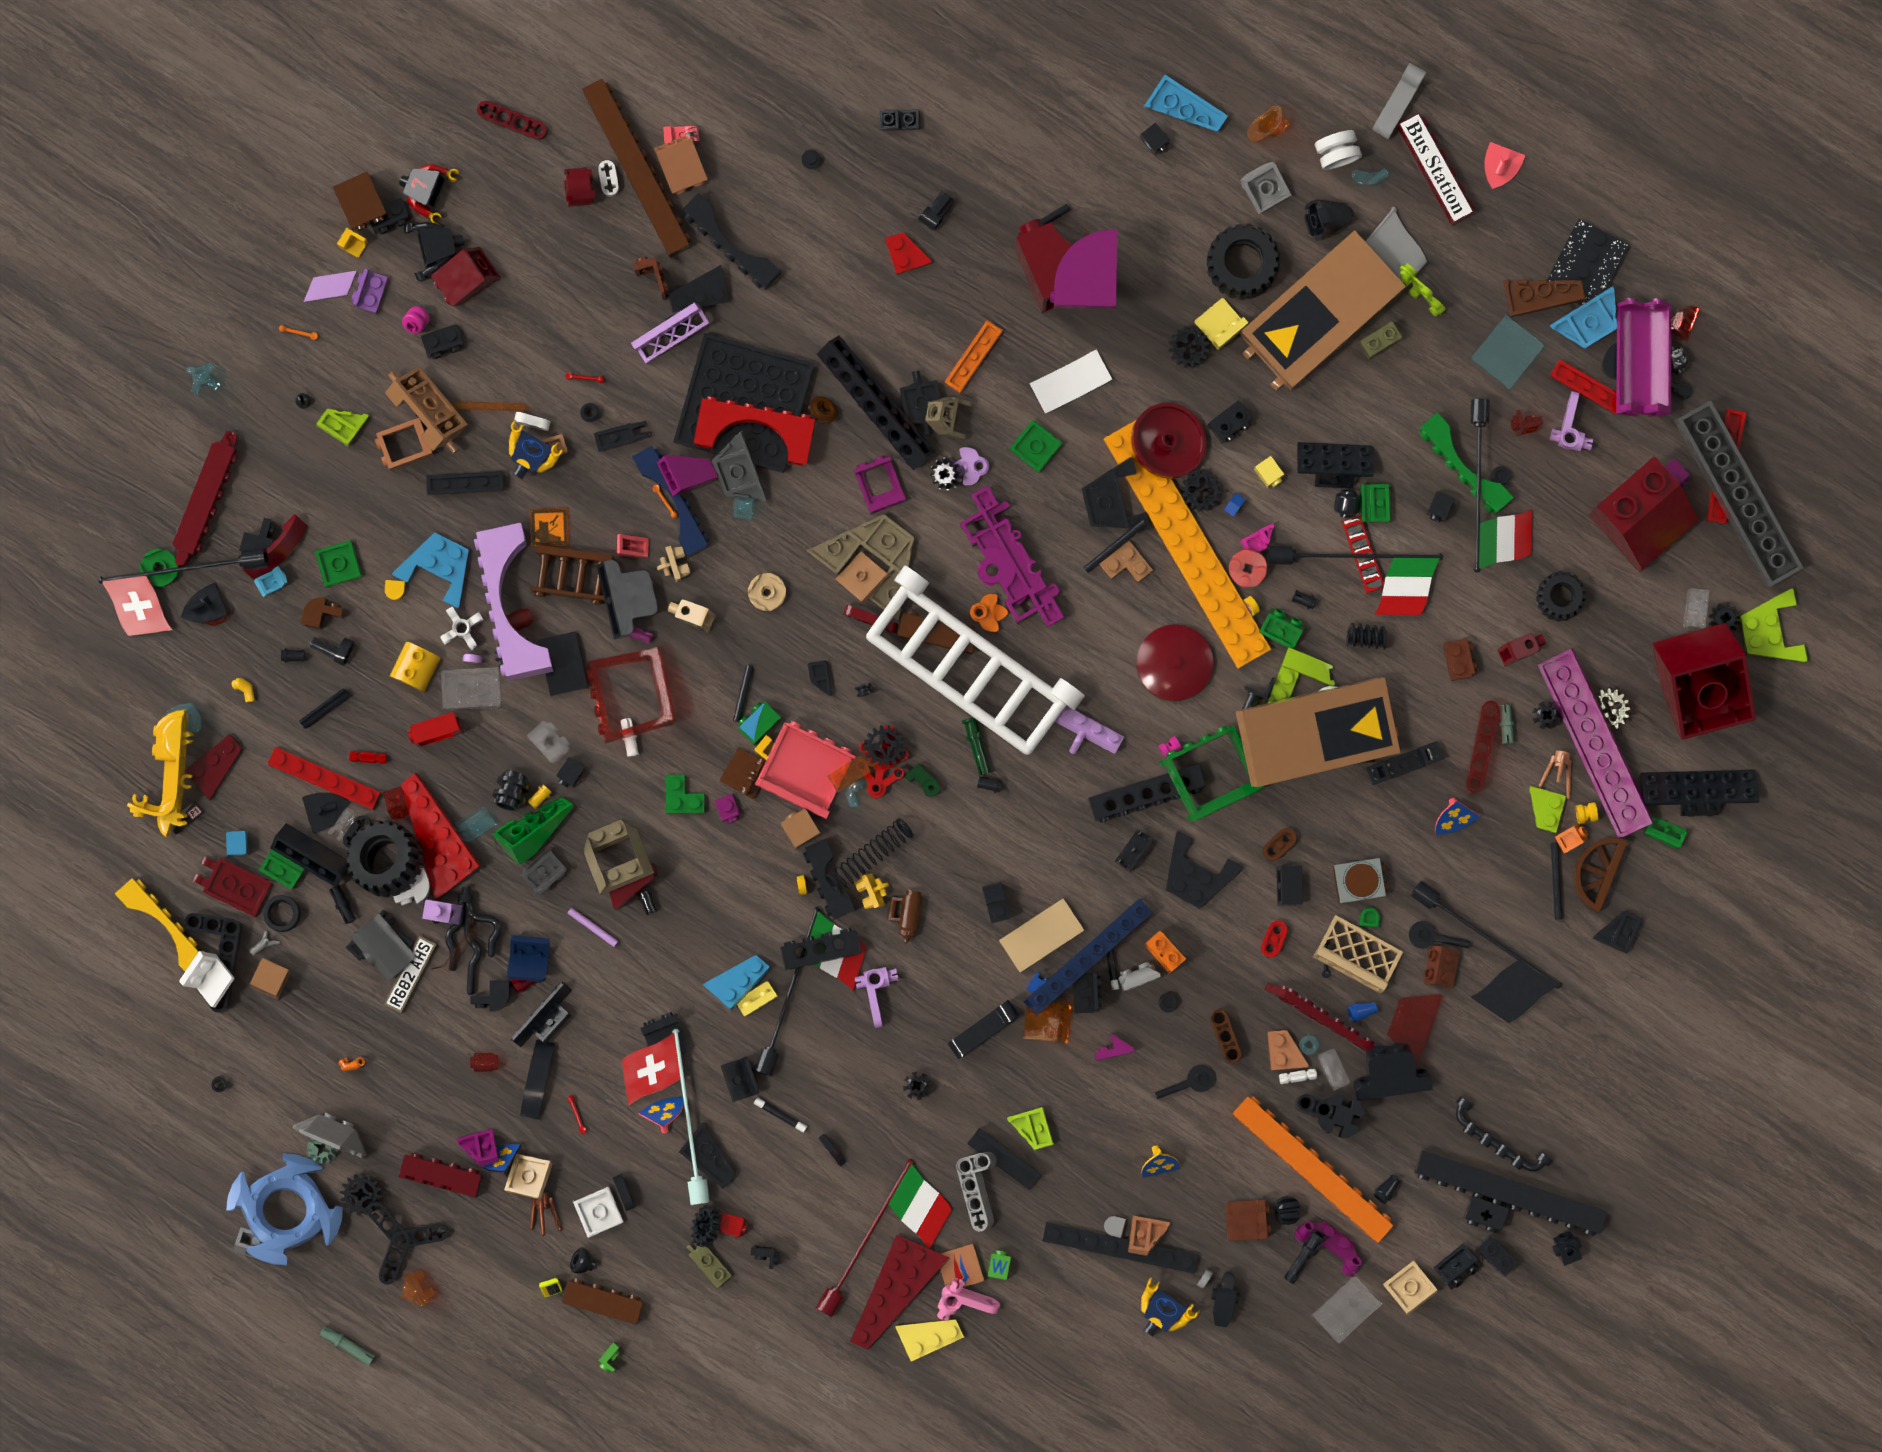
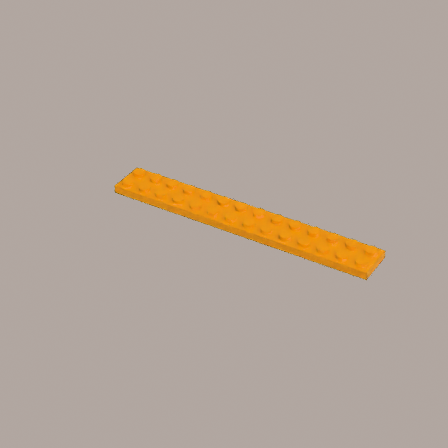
M1133 421L1103 440L1117 464H1120L1129 457H1133L1137 474L1126 476L1125 478L1235 666L1239 669L1271 651V648L1264 636L1259 633L1260 629L1189 508L1185 505L1172 479L1161 478L1151 474L1136 459L1131 445V433L1135 423Z

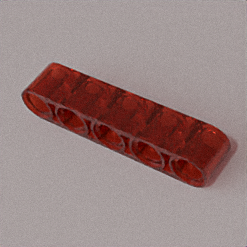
M1494 701L1485 702L1480 709L1465 781V789L1470 794L1480 792L1484 786L1499 715V706ZM1487 705L1494 707L1495 712L1493 715L1485 712ZM1482 724L1490 726V733L1485 734L1482 732ZM1481 742L1486 744V752H1480L1478 750V743ZM1475 761L1483 764L1481 771L1474 769L1473 764ZM1471 780H1476L1479 783L1477 790L1470 787L1469 783Z

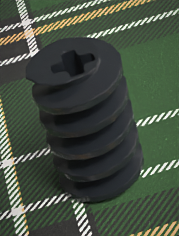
M1351 623L1347 630L1346 646L1351 641L1353 647L1359 642L1361 648L1367 643L1370 649L1374 643L1376 649L1382 644L1383 650H1385L1387 641L1385 626L1381 625L1378 631L1377 625H1373L1372 629H1370L1369 624H1366L1363 629L1362 624L1359 623L1355 629L1354 623Z

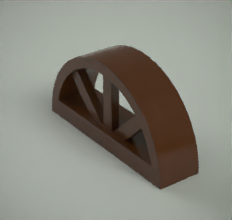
M1619 838L1600 840L1586 848L1576 861L1573 871V884L1576 894L1581 902L1595 913H1599L1628 842L1627 840ZM1602 845H1616L1610 862H1608ZM1595 848L1605 871L1583 863L1587 855ZM1584 869L1603 878L1582 887L1580 871ZM1600 886L1594 902L1590 901L1584 892Z

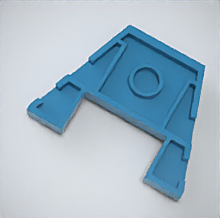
M434 532L392 573V576L408 583L416 567L419 566L452 583L443 602L459 609L469 550Z

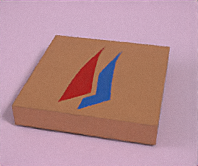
M973 1244L941 1253L950 1258L940 1268L945 1286L952 1284L954 1278L958 1279L957 1283L959 1279L965 1283L963 1287L984 1281Z

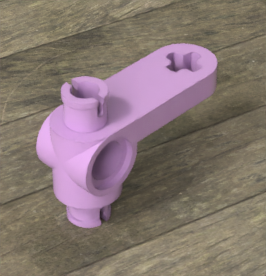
M1571 391L1561 431L1552 428L1549 440L1558 442V446L1566 450L1581 451V448L1590 451L1593 439L1587 438L1585 433L1571 428L1579 398L1578 392ZM1565 435H1572L1574 443H1567Z
M886 967L864 971V976L855 977V982L861 981V983L856 984L857 989L867 988L875 1028L882 1027L875 989L890 986L889 982L899 981L898 975L892 976L897 974L896 968L888 971ZM872 974H877L880 977V982L876 985L871 984L869 981V977Z

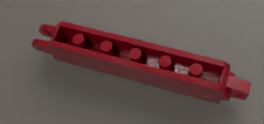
M226 431L220 442L212 443L173 540L174 548L178 550L174 561L180 567L188 565L187 563L191 556L195 557L197 553L201 552L203 547L202 538L208 534L210 529L208 523L210 518H214L217 511L216 503L223 497L224 490L222 488L224 483H228L231 472L229 471L231 465H235L238 459L237 450L235 449L238 435L233 432Z

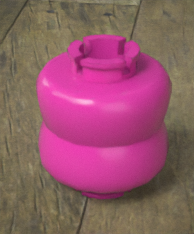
M412 307L403 316L402 325L411 334H419L428 325L429 315L421 307Z

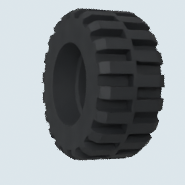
M1236 224L1235 227L1231 228L1230 226L1224 232H1220L1216 239L1213 240L1207 256V273L1212 279V284L1217 286L1222 294L1227 293L1229 294L1228 297L1233 299L1234 297H1239V300H1245L1246 297L1252 299L1258 294L1266 292V289L1270 288L1273 284L1280 266V253L1277 251L1278 246L1276 242L1271 240L1272 236L1269 233L1265 234L1260 227L1257 229L1253 228L1251 224H1247V226ZM1246 245L1258 252L1261 258V267L1256 275L1251 278H1238L1227 270L1225 258L1233 247Z
M381 820L375 821V825L369 823L365 826L366 829H360L357 832L358 836L352 838L350 842L352 843L351 848L348 847L347 854H349V857L346 858V864L350 866L347 869L349 875L352 876V880L375 896L390 897L391 895H400V891H407L409 889L408 886L410 884L414 885L417 881L415 879L416 876L421 874L420 865L424 863V859L421 857L423 855V848L420 847L418 838L398 823L388 820L384 822ZM395 843L397 858L394 865L382 874H375L373 871V859L376 853L383 846Z

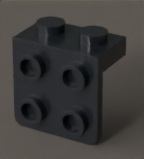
M667 1013L661 1016L662 1020L657 1022L654 1019L643 1023L644 1027L640 1028L648 1046L662 1041L673 1034L672 1031L674 1029H678L680 1031L678 1032L681 1055L690 1051L689 1043L677 1014Z

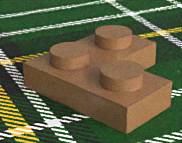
M1130 541L1099 564L1110 579L1126 568L1137 583L1153 571Z

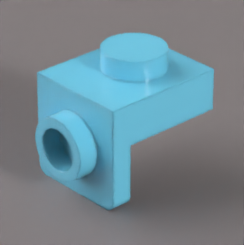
M277 566L271 572L256 578L254 583L261 595L265 597L282 589L287 583V577Z

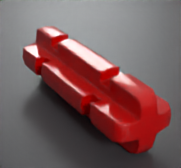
M350 751L349 760L351 762H378V764H386L387 755L385 753H358V751Z

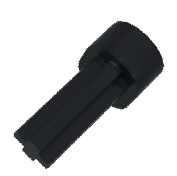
M314 637L310 648L334 658L335 663L344 666L349 659L355 642L344 638L339 648Z

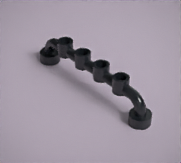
M1461 1096L1456 1101L1459 1104L1456 1109V1118L1464 1126L1463 1131L1471 1137L1474 1134L1480 1138L1478 1142L1488 1148L1490 1145L1496 1149L1494 1153L1504 1159L1506 1156L1512 1160L1510 1164L1520 1170L1523 1167L1528 1171H1538L1544 1165L1549 1167L1553 1161L1540 1151L1536 1156L1538 1162L1535 1164L1529 1163L1464 1117V1110L1469 1111L1473 1104Z

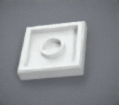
M609 1187L573 1202L588 1238L624 1223Z

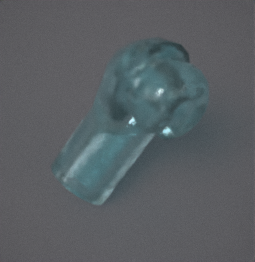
M852 780L845 791L850 808L859 806L856 794L863 788L861 780Z

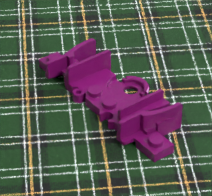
M988 485L971 494L980 512L962 521L960 527L966 533L971 546L978 545L986 558L982 562L980 561L977 574L979 579L988 586H995L994 584L1000 582L1008 597L1005 600V605L1013 614L1016 624L1021 623L1039 612L1047 628L1062 620L1064 616L1053 599L1054 596L1059 594L1056 584L1046 587L1040 576L1041 570L1038 572L1031 570V566L1036 561L1031 560L1023 545L1016 541L1021 538V532L1014 530L1011 533L1012 526L1007 518L995 519V516L1010 508L1009 503L1004 501L998 504ZM980 521H985L989 527L970 534L967 526ZM990 565L997 566V575L990 576L987 573V568ZM1029 596L1034 606L1028 612L1018 617L1014 609Z

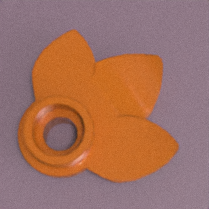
M996 594L985 595L980 603L974 604L970 609L971 618L976 622H980L981 627L989 632L999 631L997 621L1004 619L1008 615L1006 608L996 604ZM978 609H981L983 611L982 616H978L976 614V611Z

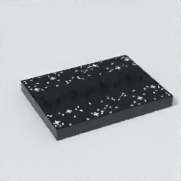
M1578 219L1546 281H1582L1586 301L1577 302V304L1583 305L1606 291L1629 244Z

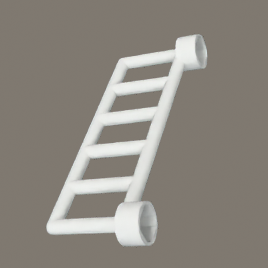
M904 566L894 579L901 586L866 634L869 642L1025 755H1030L1066 706L1075 711L1085 697L1083 693L1062 678L1052 688L922 593L929 585V582L907 566ZM908 597L928 611L929 614L901 651L880 634ZM940 620L957 632L960 637L932 673L911 657L937 621ZM972 643L990 656L991 659L963 696L945 683L943 678L967 645ZM1000 665H1002L1023 681L997 717L994 718L973 702ZM1034 688L1052 701L1053 705L1027 741H1025L1007 728L1005 724L1030 689Z

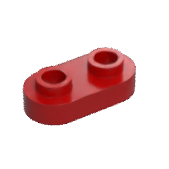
M1276 920L1269 925L1260 947L1265 957L1272 958L1279 953L1287 934V926L1284 922ZM1275 927L1281 929L1280 934L1274 932ZM1267 945L1274 947L1272 952L1267 951Z

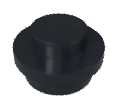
M815 150L805 151L801 158L802 164L808 169L816 168L820 164L819 153Z

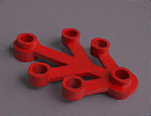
M889 725L891 731L895 730L893 726ZM887 736L891 741L895 740L892 736ZM883 741L882 748L886 752L889 745H886ZM862 742L860 744V750L867 755L869 754V752L863 751V746L865 745V743ZM905 750V758L900 760L895 758L896 764L893 765L890 761L889 767H886L885 763L878 767V762H874L872 765L876 769L875 778L868 770V764L865 761L859 760L856 763V769L863 774L869 783L867 792L872 798L878 799L883 797L887 786L905 777V771L902 768H895L893 774L883 780L884 772L909 758L907 750ZM860 763L865 764V768L862 770L859 769ZM898 770L902 771V775L900 777H896V772ZM876 785L880 787L878 792L873 791V787Z

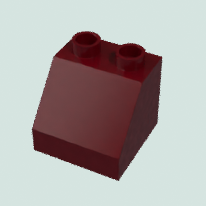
M1655 456L1588 515L1639 573L1699 520L1681 485Z
M1726 623L1652 643L1657 676L1675 729L1682 740L1756 720L1746 655Z

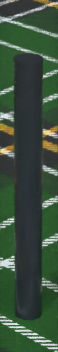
M1141 519L1083 568L1089 573L1147 525L1146 522Z
M1551 843L1555 920H1563L1558 843Z

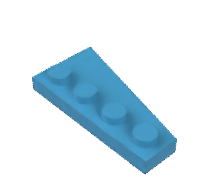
M1167 75L1163 76L1144 105L1146 108L1216 132L1220 130L1228 118V115Z

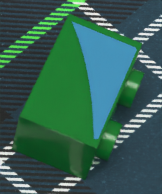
M765 701L762 704L760 702L752 708L753 713L749 717L744 716L738 722L740 725L738 730L754 746L781 720V717Z

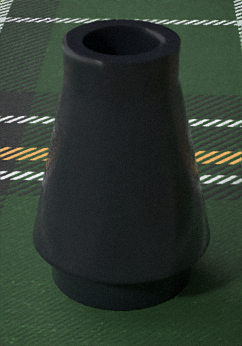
M1391 1175L1375 1189L1374 1197L1383 1204H1386L1388 1201L1390 1202L1400 1180L1396 1176Z

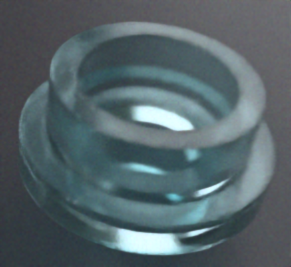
M1311 1035L1304 1036L1299 1042L1300 1050L1307 1055L1315 1053L1319 1046L1318 1040ZM1307 1041H1310L1312 1043V1048H1306L1305 1043Z

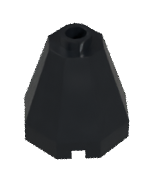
M1317 199L1305 205V210L1308 209V214H1305L1304 218L1307 229L1311 236H1316L1314 238L1316 241L1325 239L1350 223L1353 218V210L1346 203Z

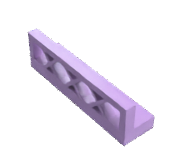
M694 302L631 344L635 350H638L647 364L706 327L710 322L700 305ZM699 313L704 322L698 326L691 325L693 316ZM679 325L687 326L686 333L682 336L675 335L676 328ZM663 335L671 336L670 343L667 346L659 345ZM648 345L655 346L654 354L647 358L643 348Z

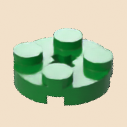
M153 549L144 555L140 564V573L155 571L154 569L157 568L156 564L158 563L164 565L162 570L179 568V566L176 565L174 561L176 557L172 553L163 549ZM171 572L147 577L153 587L161 588L173 583L179 573Z

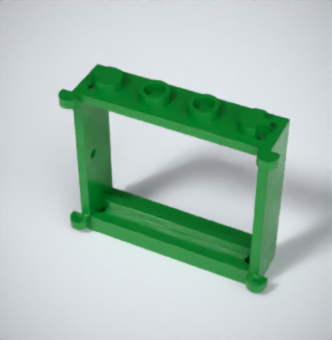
M1223 726L1217 729V734L1213 736L1210 733L1199 738L1200 742L1196 744L1193 741L1183 746V750L1177 752L1175 749L1167 753V757L1159 762L1160 766L1165 765L1190 815L1186 817L1187 821L1192 820L1194 823L1264 788V786L1251 787V782L1196 808L1172 761L1228 734L1249 776L1243 744L1234 726L1229 728Z

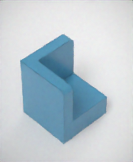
M227 832V855H249L248 832Z

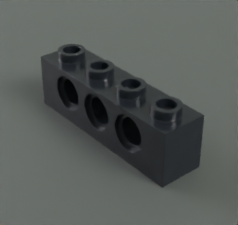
M851 928L840 930V934L837 935L829 932L821 934L822 938L814 939L812 936L803 938L801 943L795 944V941L783 943L784 946L780 947L785 971L861 954L856 930L852 931ZM837 939L844 942V948L841 950L834 947V941ZM816 944H823L825 946L823 954H818L815 951ZM804 948L807 952L806 957L799 958L796 955V950Z

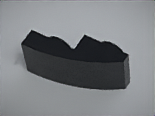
M920 110L880 111V130L921 129Z

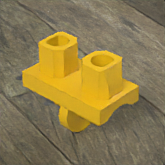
M873 873L861 876L862 879L857 881L855 886L859 892L867 890L869 897L862 899L865 909L884 906L883 897L887 896L885 888L889 887L888 882L882 884L881 879H875Z

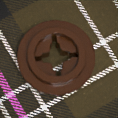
M817 396L811 400L808 409L811 411V416L816 417V421L821 420L822 424L826 422L830 424L837 418L838 411L831 400L822 396Z

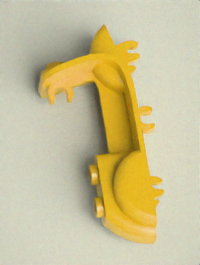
M187 709L169 713L158 721L157 725H154L153 736L156 737V744H153L152 756H155V760L165 761L161 805L155 806L147 803V795H144L143 801L139 802L137 794L133 795V802H128L127 804L130 812L135 817H145V814L157 816L158 828L165 838H169L173 825L182 826L188 823L181 820L188 817L186 813L181 812L184 788H192V785L184 783L186 778H192V775L185 774L187 744H191L194 741L187 739L188 736H194L192 732L188 731Z

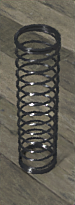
M898 818L896 821H893V826H887V831L882 830L881 835H876V840L870 839V845L864 844V849L859 848V854L853 853V858L848 857L847 863L842 862L841 867L837 866L835 868V872L830 871L825 876L826 881L837 894L843 893V889L831 873L836 874L843 886L849 889L848 884L838 874L837 868L841 869L847 879L854 884L852 877L844 870L843 864H846L853 875L860 880L859 874L850 866L848 859L853 860L860 872L866 875L863 867L855 860V854L860 857L869 870H872L869 863L861 856L860 850L866 852V855L875 866L878 865L872 855L867 852L866 845L871 847L880 861H883L882 856L872 846L871 841L876 842L884 855L889 857L887 850L878 842L877 836L883 839L892 852H895L893 846L883 836V832H886L893 843L900 848L897 839L889 832V827L894 829L903 843H906L905 838L895 828L894 823L897 824L900 831L907 838H913L914 834L911 828L903 819Z

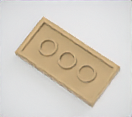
M1061 899L1000 939L999 942L1021 973L1082 933L1084 929L1065 900Z

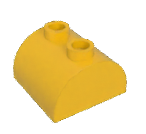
M406 642L390 677L425 693L441 658L417 645Z

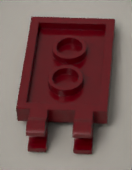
M204 857L201 864L213 869L209 880L197 874L193 880L205 887L203 893L256 917L272 883L222 858H219L218 862H214Z

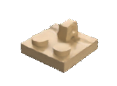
M516 1154L504 1190L508 1193L541 1200L553 1163Z
M1414 1261L1383 1284L1407 1315L1438 1292Z

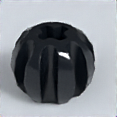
M1544 702L1538 704L1541 709L1537 710L1534 708L1532 712L1538 715L1537 718H1533L1534 724L1540 721L1541 725L1539 728L1543 730L1545 729V724H1548L1549 729L1555 727L1552 722L1556 721L1559 723L1561 719L1555 716L1556 713H1560L1559 708L1553 710L1552 706L1554 703L1548 702V707H1545ZM1543 711L1545 713L1548 711L1551 713L1549 715V717L1551 718L1550 720L1548 718L1545 720L1542 718L1544 716V714L1542 713Z
M912 1072L913 1079H909L908 1076L904 1079V1081L909 1082V1085L903 1086V1092L909 1089L911 1092L907 1095L908 1098L912 1099L913 1094H916L917 1100H923L920 1094L925 1093L926 1096L929 1095L930 1091L925 1090V1087L931 1086V1080L925 1083L923 1080L927 1077L926 1074L922 1073L921 1078H918L917 1072ZM914 1081L922 1083L920 1091L912 1089Z
M1285 1196L1276 1201L1274 1211L1279 1223L1291 1225L1300 1219L1301 1210L1296 1198Z

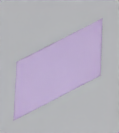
M356 271L313 277L304 302L347 295Z

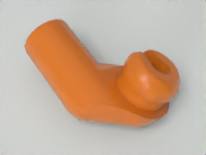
M358 1057L349 1063L348 1058H344L338 1064L341 1066V1070L352 1071L361 1068L365 1064V1060L362 1057Z

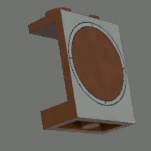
M1380 858L1333 866L1339 904L1386 896L1388 884L1387 881H1383L1382 874L1385 873L1384 862H1380Z

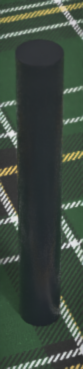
M1067 204L1063 205L1040 220L1042 225L1054 221L1070 211V208Z
M750 665L745 667L733 718L735 722H739L742 717L753 666Z

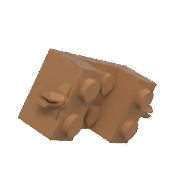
M420 366L400 378L394 370L391 371L387 376H389L393 383L385 394L396 407L405 402L411 407L428 428L421 437L433 451L441 446H447L452 454L456 453L459 448L452 440L458 437L468 425Z

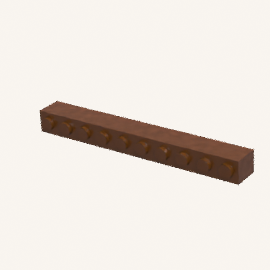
M600 79L582 88L593 113L669 258L689 249L691 239L687 231L683 232L680 228L683 224L678 214L674 216L671 210L674 207L670 199H665L663 185L661 182H656L654 178L656 172L653 166L647 165L645 160L648 157L644 149L638 148L636 143L639 140L635 132H630L628 128L630 123L626 115H621L619 110L622 108L617 98L613 100L610 94L613 92L608 82L604 83L603 79Z

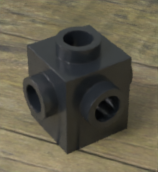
M1571 1231L1561 1233L1553 1238L1555 1246H1552L1554 1254L1560 1258L1564 1266L1582 1259L1579 1248H1582L1581 1242L1578 1237L1573 1236Z

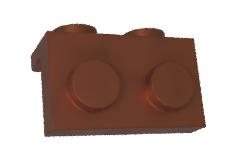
M1430 946L1427 966L1424 972V983L1453 989L1460 951L1442 946Z

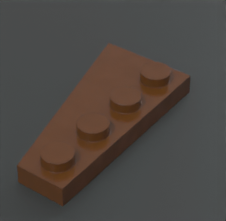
M1503 280L1511 318L1586 301L1582 281Z

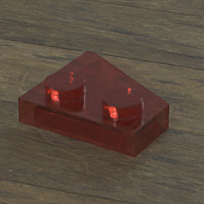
M1690 305L1678 310L1676 315L1672 317L1671 329L1680 340L1688 341L1699 307Z

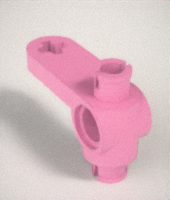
M954 1278L952 1284H948L942 1290V1297L938 1304L940 1311L937 1316L942 1320L945 1316L944 1320L948 1321L950 1315H954L962 1304L987 1313L996 1314L1000 1303L992 1297L963 1288L965 1283L960 1279L957 1283L958 1279Z

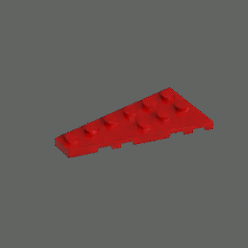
M414 773L401 784V788L416 837L420 842V847L423 848L422 857L435 900H439L480 868L481 865L419 774Z

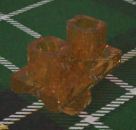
M422 1270L414 1273L410 1272L403 1277L406 1284L401 1286L404 1294L400 1296L401 1299L407 1297L410 1304L416 1300L418 1306L422 1307L435 1295L430 1286L424 1290L421 1289L419 1283L426 1280Z

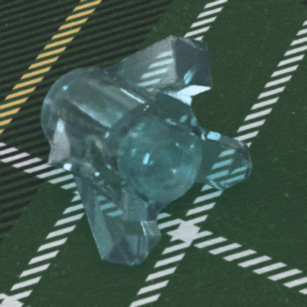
M210 362L196 368L188 366L185 371L192 375L194 382L191 392L195 395L199 393L201 387L209 385L217 389L220 384L211 376L214 365Z

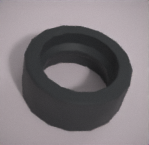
M274 896L264 906V921L268 927L275 931H290L300 921V907L295 900L288 896ZM280 902L289 904L293 910L291 921L284 925H278L273 922L270 915L272 907Z

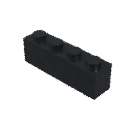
M287 823L275 835L270 849L334 887L338 886L346 876L348 867H350L346 864V858Z

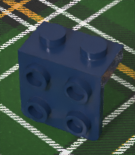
M511 935L507 978L544 982L549 960L550 938Z

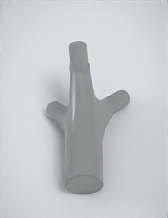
M265 931L261 941L249 951L254 956L268 946L280 944V941H269L267 938L268 932Z

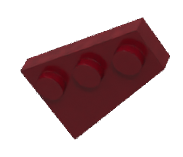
M229 734L185 770V772L192 775L191 779L211 800L225 775L241 753L242 748Z

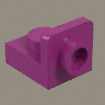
M732 794L714 800L722 823L727 822V824L738 820L737 817L740 816Z

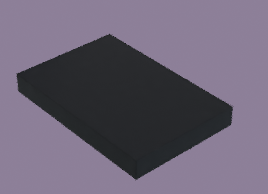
M576 632L538 640L540 647L548 648L553 672L545 673L550 696L588 688Z

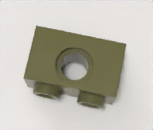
M1390 322L1362 339L1358 346L1369 361L1400 342L1402 336L1394 323Z

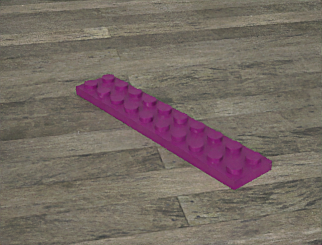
M1569 649L1538 664L1618 838L1620 839L1654 823L1574 649Z

